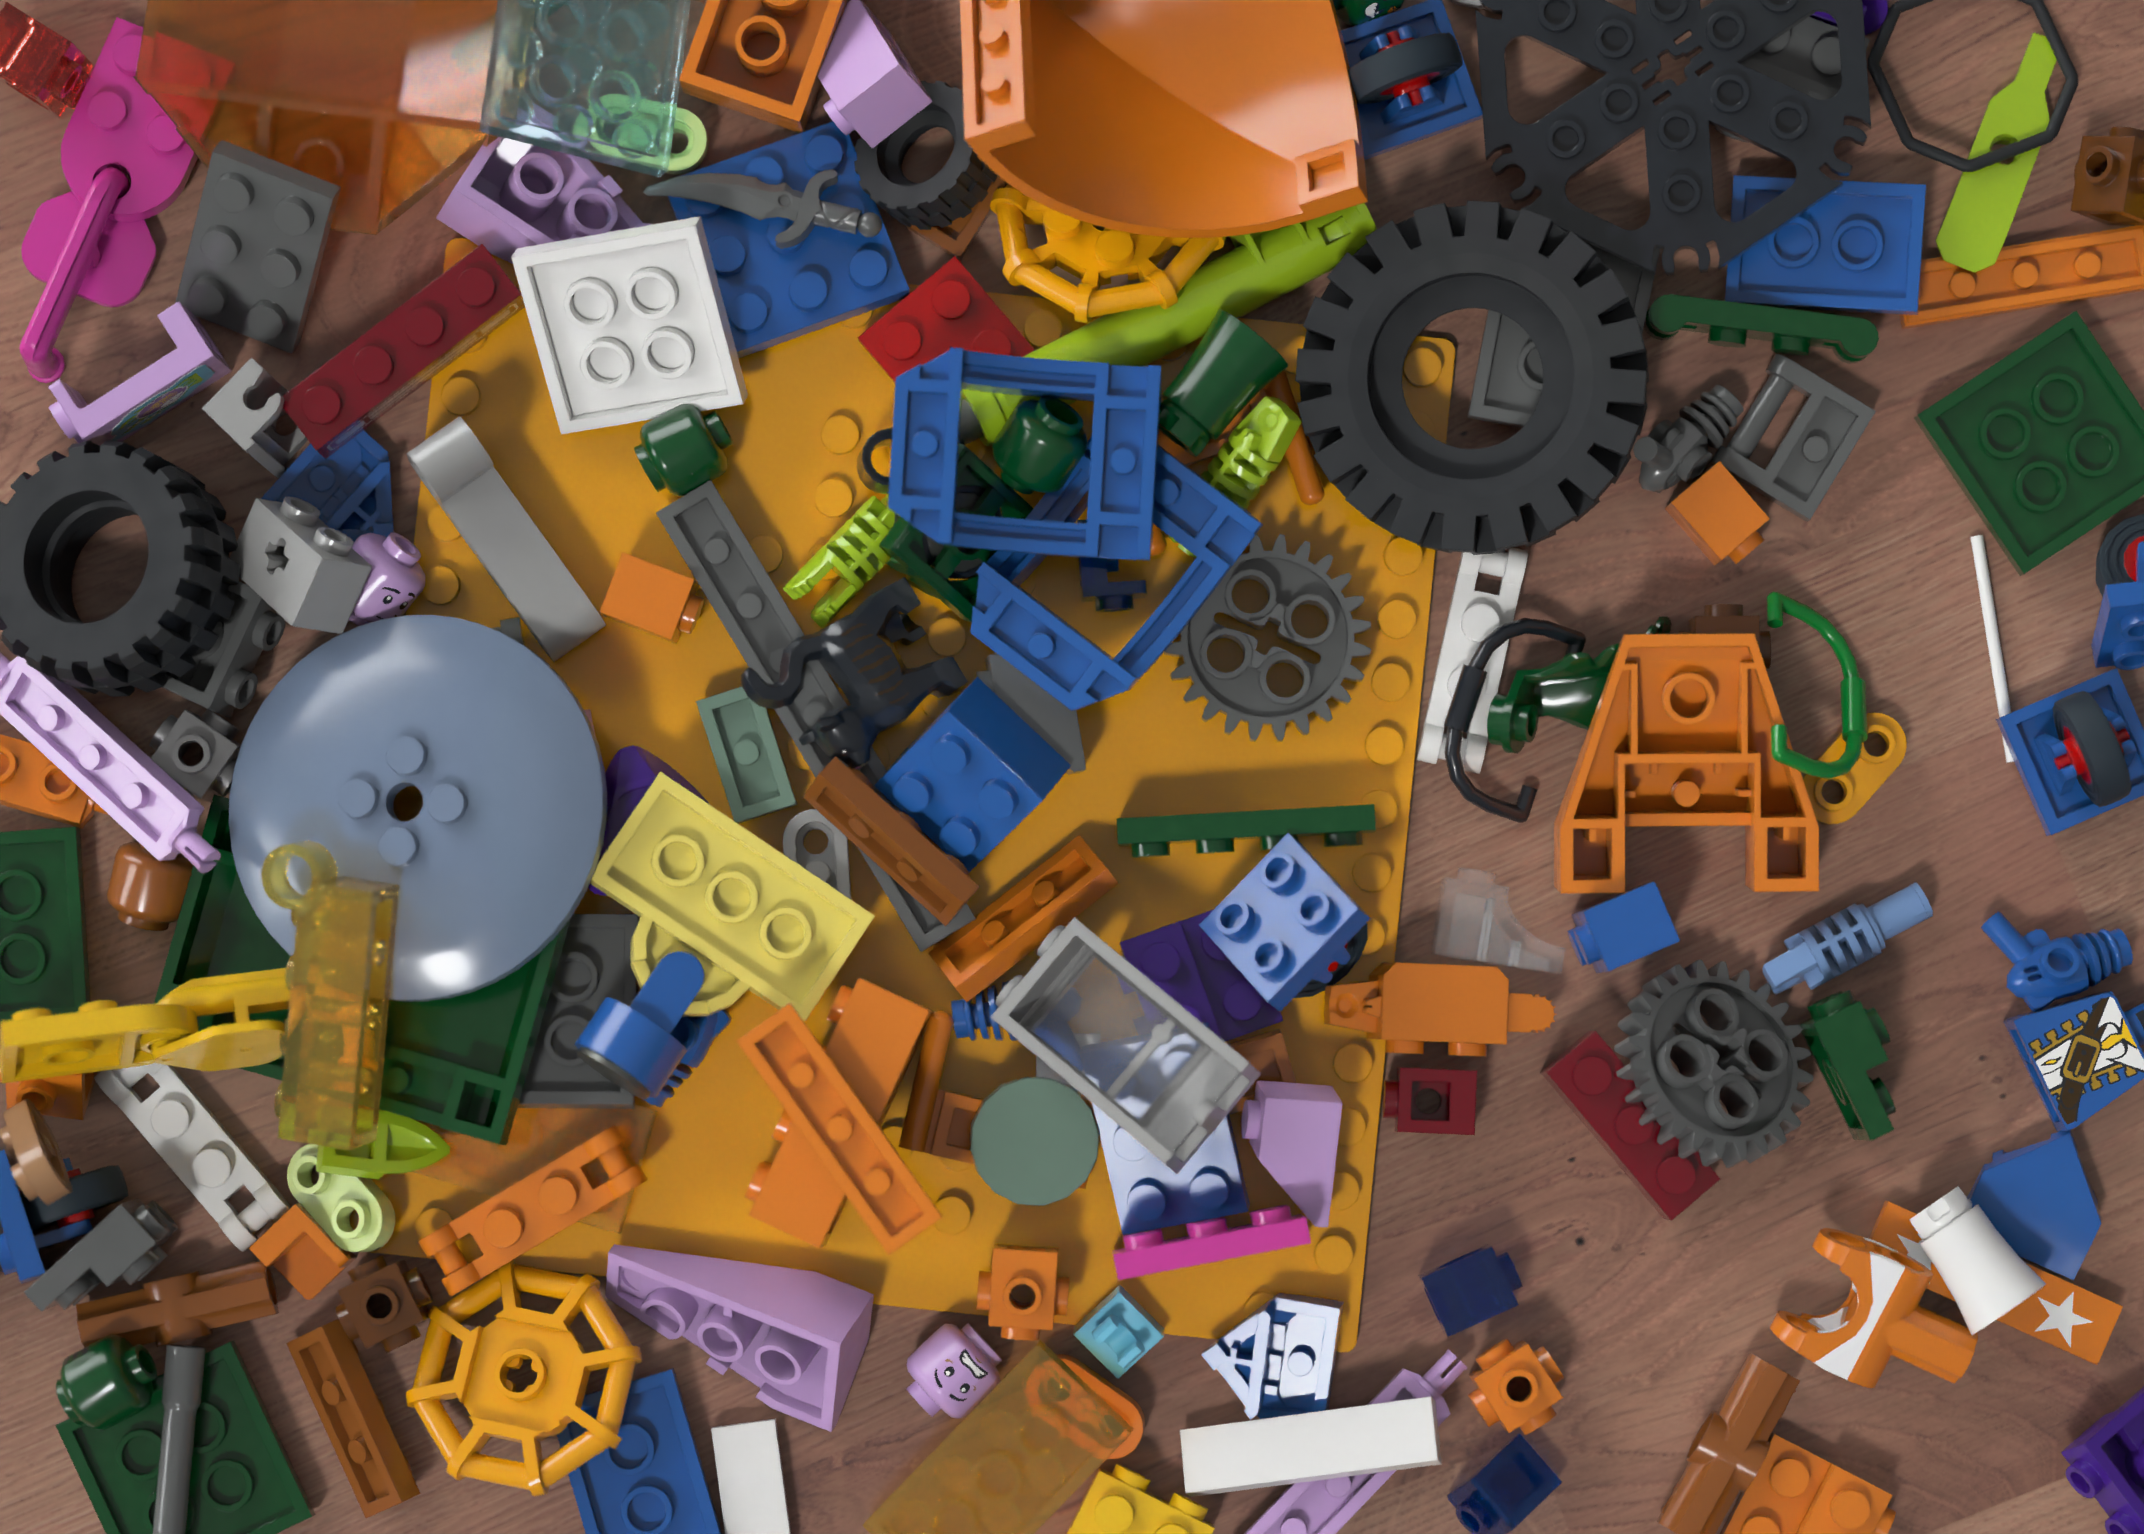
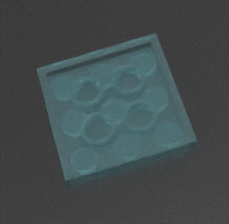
M498 0L479 132L660 177L669 168L680 86L679 78L682 71L691 0Z

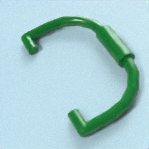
M1771 592L1767 596V625L1769 627H1781L1783 625L1784 612L1818 631L1832 647L1841 665L1844 678L1840 683L1842 738L1846 742L1845 752L1839 760L1830 763L1813 760L1788 749L1787 727L1782 724H1776L1771 727L1772 757L1784 765L1816 777L1831 779L1847 774L1860 758L1862 742L1868 739L1866 682L1859 676L1856 659L1845 638L1827 618L1803 603L1779 592Z

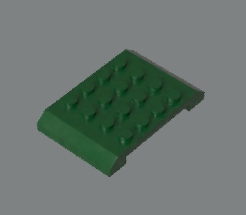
M213 795L202 838L220 852V859L213 860L217 864L206 873H200L193 865L154 1004L158 1003L173 989L192 979L303 966L289 955L270 935L257 917L244 892L231 848L229 798ZM571 918L558 935L538 955L520 969L498 982L477 991L433 1001H395L371 997L377 1031V1060L381 1065L380 1069L376 1072L354 1071L342 1064V1058L348 1055V1035L343 1003L249 1014L250 1021L275 1020L283 1022L286 1025L287 1037L283 1055L280 1058L266 1064L239 1069L437 1125L443 1129L498 1145L507 1146ZM233 1012L198 1016L199 1031L213 1026L233 1024Z

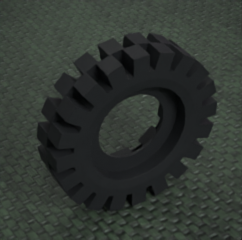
M1467 201V206L1447 207L1445 203L1414 210V217L1397 224L1391 220L1367 235L1365 238L1368 242L1354 255L1347 252L1327 276L1330 283L1321 298L1315 296L1303 325L1307 332L1303 349L1298 348L1295 379L1300 384L1301 402L1297 404L1304 433L1310 438L1316 453L1314 457L1329 481L1345 496V500L1370 521L1399 538H1404L1416 543L1420 547L1447 553L1466 552L1473 555L1506 552L1505 549L1521 545L1531 546L1557 535V530L1573 520L1577 522L1600 502V496L1611 483L1615 484L1632 457L1630 452L1637 435H1641L1648 405L1646 402L1647 382H1649L1647 350L1644 346L1638 318L1635 315L1628 295L1615 274L1602 262L1596 251L1572 231L1568 233L1554 225L1550 218L1521 208L1520 211L1503 208L1499 202ZM1468 308L1495 311L1515 321L1527 332L1534 342L1543 368L1542 393L1538 406L1530 420L1520 431L1506 441L1481 449L1453 447L1436 440L1426 433L1411 415L1402 387L1405 358L1417 335L1438 317L1449 312Z

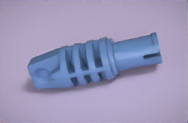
M1917 882L1867 908L1862 903L1859 905L1854 903L1784 940L1788 951L1764 964L1762 973L1775 995L1803 981H1806L1810 990L1881 954V950L1886 948L1884 941L1932 917V907Z

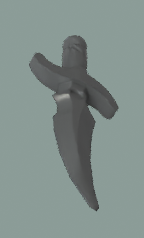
M833 169L815 174L809 180L804 192L792 189L786 182L770 185L756 177L727 173H702L678 176L647 186L644 190L647 196H672L704 201L740 211L758 220L774 217L790 219L794 221L793 225L776 235V246L780 249L789 248L801 243L808 237L816 225L826 228L830 227L855 235L859 231L865 237H874L882 229L880 217L873 212L862 214L860 209L820 200L822 192L827 187L838 182L837 171Z

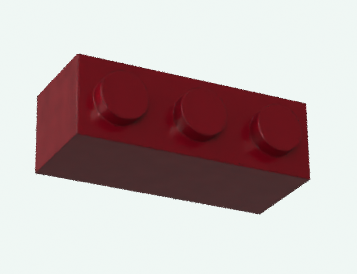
M1588 1031L1540 1073L1662 1218L1672 1221L1715 1185L1720 1178L1710 1166H1702L1698 1151L1684 1159L1680 1158L1678 1153L1679 1139L1676 1137L1660 1145L1657 1142L1661 1125L1656 1120L1643 1126L1640 1125L1638 1121L1647 1109L1643 1101L1627 1103L1625 1097L1636 1089L1634 1080L1617 1077L1616 1072L1625 1067V1065L1596 1031Z

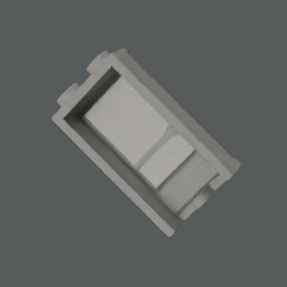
M1074 917L1066 928L1060 925L1048 934L1037 952L1040 959L1024 977L1017 975L1005 985L996 999L998 1009L991 1018L1166 1166L1178 1174L1261 1074L1246 1059Z

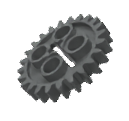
M1256 534L1249 544V553L1239 556L1213 593L1181 631L1180 641L1171 643L1164 651V655L1182 657L1184 664L1177 667L1170 674L1171 680L1190 678L1193 683L1183 697V701L1190 703L1203 697L1208 702L1201 718L1204 722L1212 719L1218 712L1227 715L1224 734L1230 735L1241 721L1248 723L1250 741L1255 742L1257 740L1262 725H1270L1276 741L1282 742L1286 723L1293 722L1297 730L1305 736L1309 734L1307 715L1312 712L1326 723L1332 720L1331 711L1326 703L1329 698L1346 705L1349 703L1351 697L1341 686L1343 679L1361 682L1364 678V674L1350 664L1352 658L1367 657L1371 653L1369 647L1354 642V635L1361 634L1371 628V622L1352 619L1351 612L1364 603V597L1352 596L1345 598L1341 591L1347 586L1352 576L1350 573H1346L1331 579L1326 574L1333 560V556L1330 554L1323 557L1315 565L1309 562L1310 542L1305 541L1295 555L1286 551L1284 535L1279 534L1272 551H1264L1262 542L1258 534ZM1249 579L1261 583L1268 594V603L1265 608L1251 614L1238 609L1232 599V590L1235 585ZM1301 605H1315L1323 611L1327 620V627L1323 634L1315 638H1305L1296 633L1292 627L1291 616L1293 611ZM1219 612L1224 613L1256 630H1262L1267 622L1274 623L1279 626L1277 637L1280 640L1318 653L1321 658L1320 662L1312 664L1302 660L1295 654L1272 646L1267 655L1261 654L1256 651L1258 640L1255 637L1217 624L1214 621V615ZM1217 639H1232L1239 644L1244 656L1243 663L1239 668L1225 673L1211 666L1207 658V649ZM1275 664H1291L1300 672L1302 687L1294 696L1286 698L1277 696L1267 686V672Z
M1696 960L1686 968L1677 964L1663 974H1659L1642 986L1643 992L1629 1000L1627 1005L1633 1013L1620 1020L1618 1027L1630 1037L1615 1045L1614 1051L1630 1058V1064L1616 1073L1619 1078L1634 1080L1636 1089L1631 1091L1625 1097L1627 1103L1643 1101L1647 1109L1641 1115L1638 1122L1643 1126L1656 1120L1661 1125L1657 1142L1660 1145L1676 1137L1679 1139L1678 1153L1680 1158L1684 1159L1699 1150L1702 1166L1708 1167L1722 1158L1726 1168H1731L1745 1159L1748 1163H1752L1768 1154V1152L1787 1141L1786 1134L1801 1125V1121L1795 1113L1809 1106L1810 1100L1798 1090L1811 1083L1813 1076L1806 1071L1798 1069V1063L1809 1057L1811 1052L1805 1048L1794 1047L1792 1038L1797 1036L1803 1029L1801 1025H1784L1781 1018L1789 1007L1786 1002L1771 1007L1766 1002L1771 988L1768 983L1753 991L1749 988L1750 974L1748 970L1744 969L1729 979L1726 962L1721 961L1707 970L1702 960ZM1701 1014L1707 1020L1709 1027L1703 1021ZM1749 1054H1750V1055L1752 1056V1058L1755 1060L1757 1067H1756V1066L1754 1065V1063L1751 1061V1058H1750ZM1671 1060L1677 1065L1680 1074L1674 1069ZM1719 1100L1726 1106L1728 1114L1722 1108Z

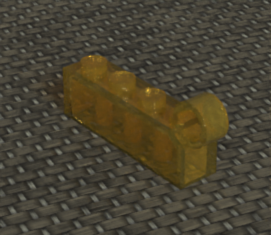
M303 840L282 845L267 855L261 870V881L265 893L276 905L285 909H291V920L296 927L294 953L288 961L285 973L286 987L290 991L288 1018L284 1022V1032L280 1033V1050L285 1055L283 1081L278 1086L274 1099V1112L279 1119L278 1138L352 1150L374 1142L377 1139L399 885L347 876L337 877V866L333 856L323 845L315 841ZM293 855L304 859L311 870L312 882L310 889L305 895L293 889L288 881L287 866Z

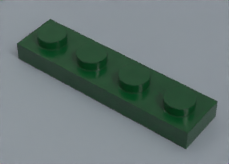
M1374 804L1116 818L1118 845L1131 846L1132 858L1170 856V844L1191 842L1196 843V854L1235 852L1234 840L1260 839V850L1268 851L1272 850L1287 833L1297 840L1301 836L1324 835V847L1363 845L1362 833H1374L1376 830Z

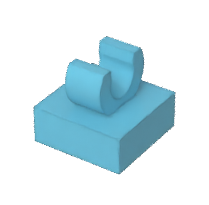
M1119 1285L1074 1326L1073 1335L1119 1379L1164 1337V1328Z

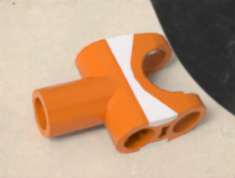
M1820 1229L1812 1247L1820 1255L1839 1265V1270L1851 1279L1852 1285L1848 1298L1838 1309L1829 1314L1814 1316L1802 1313L1801 1316H1798L1791 1312L1778 1311L1770 1326L1771 1331L1787 1346L1822 1369L1863 1387L1875 1388L1891 1355L1955 1384L1964 1375L1973 1358L1978 1341V1332L1971 1335L1968 1327L1918 1305L1933 1277V1273L1917 1260L1875 1240L1837 1229Z

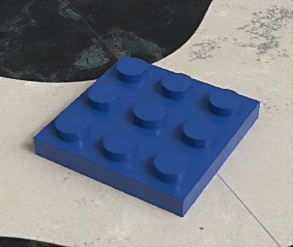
M833 121L685 175L702 173L741 174L756 177L770 185L786 182L792 189L804 192L809 180L815 174L833 169L837 171L838 182L827 187L822 192L820 200L857 208L862 211V214L866 212L877 214L882 221V229L874 237H865L859 231L855 235L830 227L826 228L816 225L808 237L801 243L789 248L780 249L776 246L775 238L776 235L793 225L794 221L790 219L774 217L758 220L740 211L712 203L667 196L676 220L701 216L738 359L902 300L910 294V289L878 207L869 198L870 196L863 191L858 182L861 179L860 175L855 172L854 161H857V154L849 134L846 136Z

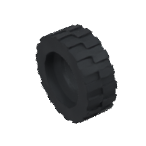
M937 80L935 83L920 81L933 102L874 148H871L862 137L857 139L855 147L857 152V161H854L855 172L860 175L861 180L858 182L863 191L901 224L908 227L915 225L920 230H931L933 226L943 228L951 225L952 221L959 217H966L972 212L971 209L979 201L982 202L988 195L987 190L997 178V174L978 157L965 140L963 91L956 86L952 88L946 82ZM940 127L948 130L953 136L955 145L945 166L935 176L923 183L909 181L902 171V163L910 146L917 138L932 128Z

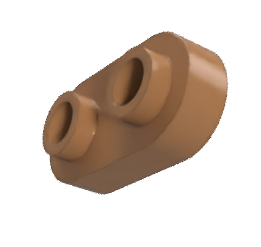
M26 1098L4 1111L3 1116L6 1126L0 1129V1136L11 1156L18 1162L11 1167V1171L24 1195L30 1201L39 1196L45 1204L50 1205L71 1193L72 1186L57 1141L36 1106Z

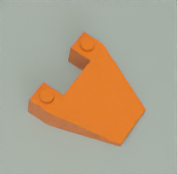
M1754 633L1623 634L1554 822V887L1560 893H1625V827L1745 826V886L1754 892L1819 891V826L1801 772L1776 761L1772 757L1771 727L1776 724H1785ZM1787 733L1788 749L1793 750Z

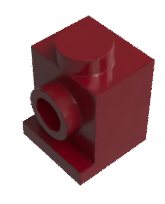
M1397 1067V1080L1384 1081L1383 1118L1395 1119V1132L1475 1135L1477 1071ZM1431 1088L1439 1095V1106L1432 1113H1423L1416 1105V1096L1422 1089Z

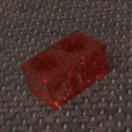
M6 2L0 11V81L60 118L67 106L71 109L76 108L87 82L92 77L88 73L93 64L71 41Z

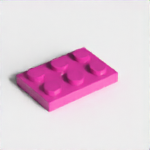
M1280 1205L1250 1211L1251 1224L1227 1228L1226 1218L1218 1217L1187 1223L1188 1236L1163 1240L1161 1229L1124 1235L1125 1248L1112 1250L1118 1280L1309 1244L1311 1241L1307 1220L1302 1214L1291 1216L1290 1206Z

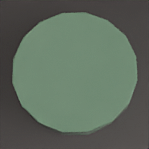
M1024 1077L1001 1084L981 1102L971 1122L970 1151L977 1173L996 1194L1017 1204L1044 1206L1067 1198L1087 1180L1097 1159L1099 1132L1091 1109L1075 1090L1051 1078Z

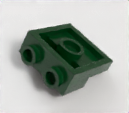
M1851 990L1836 992L1809 1005L1807 1009L1812 1018L1798 1025H1801L1803 1029L1801 1034L1853 1140L1872 1141L1893 1131L1894 1128L1888 1116L1896 1112L1894 1102L1883 1081L1879 1077L1872 1080L1866 1073L1867 1070L1889 1060L1883 1046L1890 1043L1891 1040L1880 1015L1874 1007L1869 1010L1863 1008L1861 1001L1855 1000Z

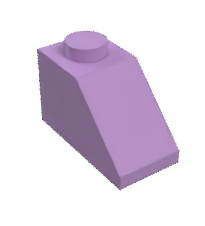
M862 0L848 1L818 74L819 80L831 98L823 107L832 121L846 136L853 130H856L868 145L874 148L933 101L889 30Z
M1256 1080L1254 1100H1245L1241 1120L1243 1139H1250L1249 1143L1258 1160L1315 1227L1328 1228L1342 1101L1333 1086Z

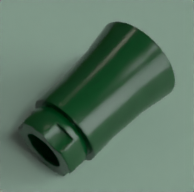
M1219 309L1200 344L1180 373L1161 395L1164 401L1160 404L1159 430L1190 455L1197 457L1210 439L1216 440L1234 417L1258 392L1288 367V363L1251 328L1228 312Z

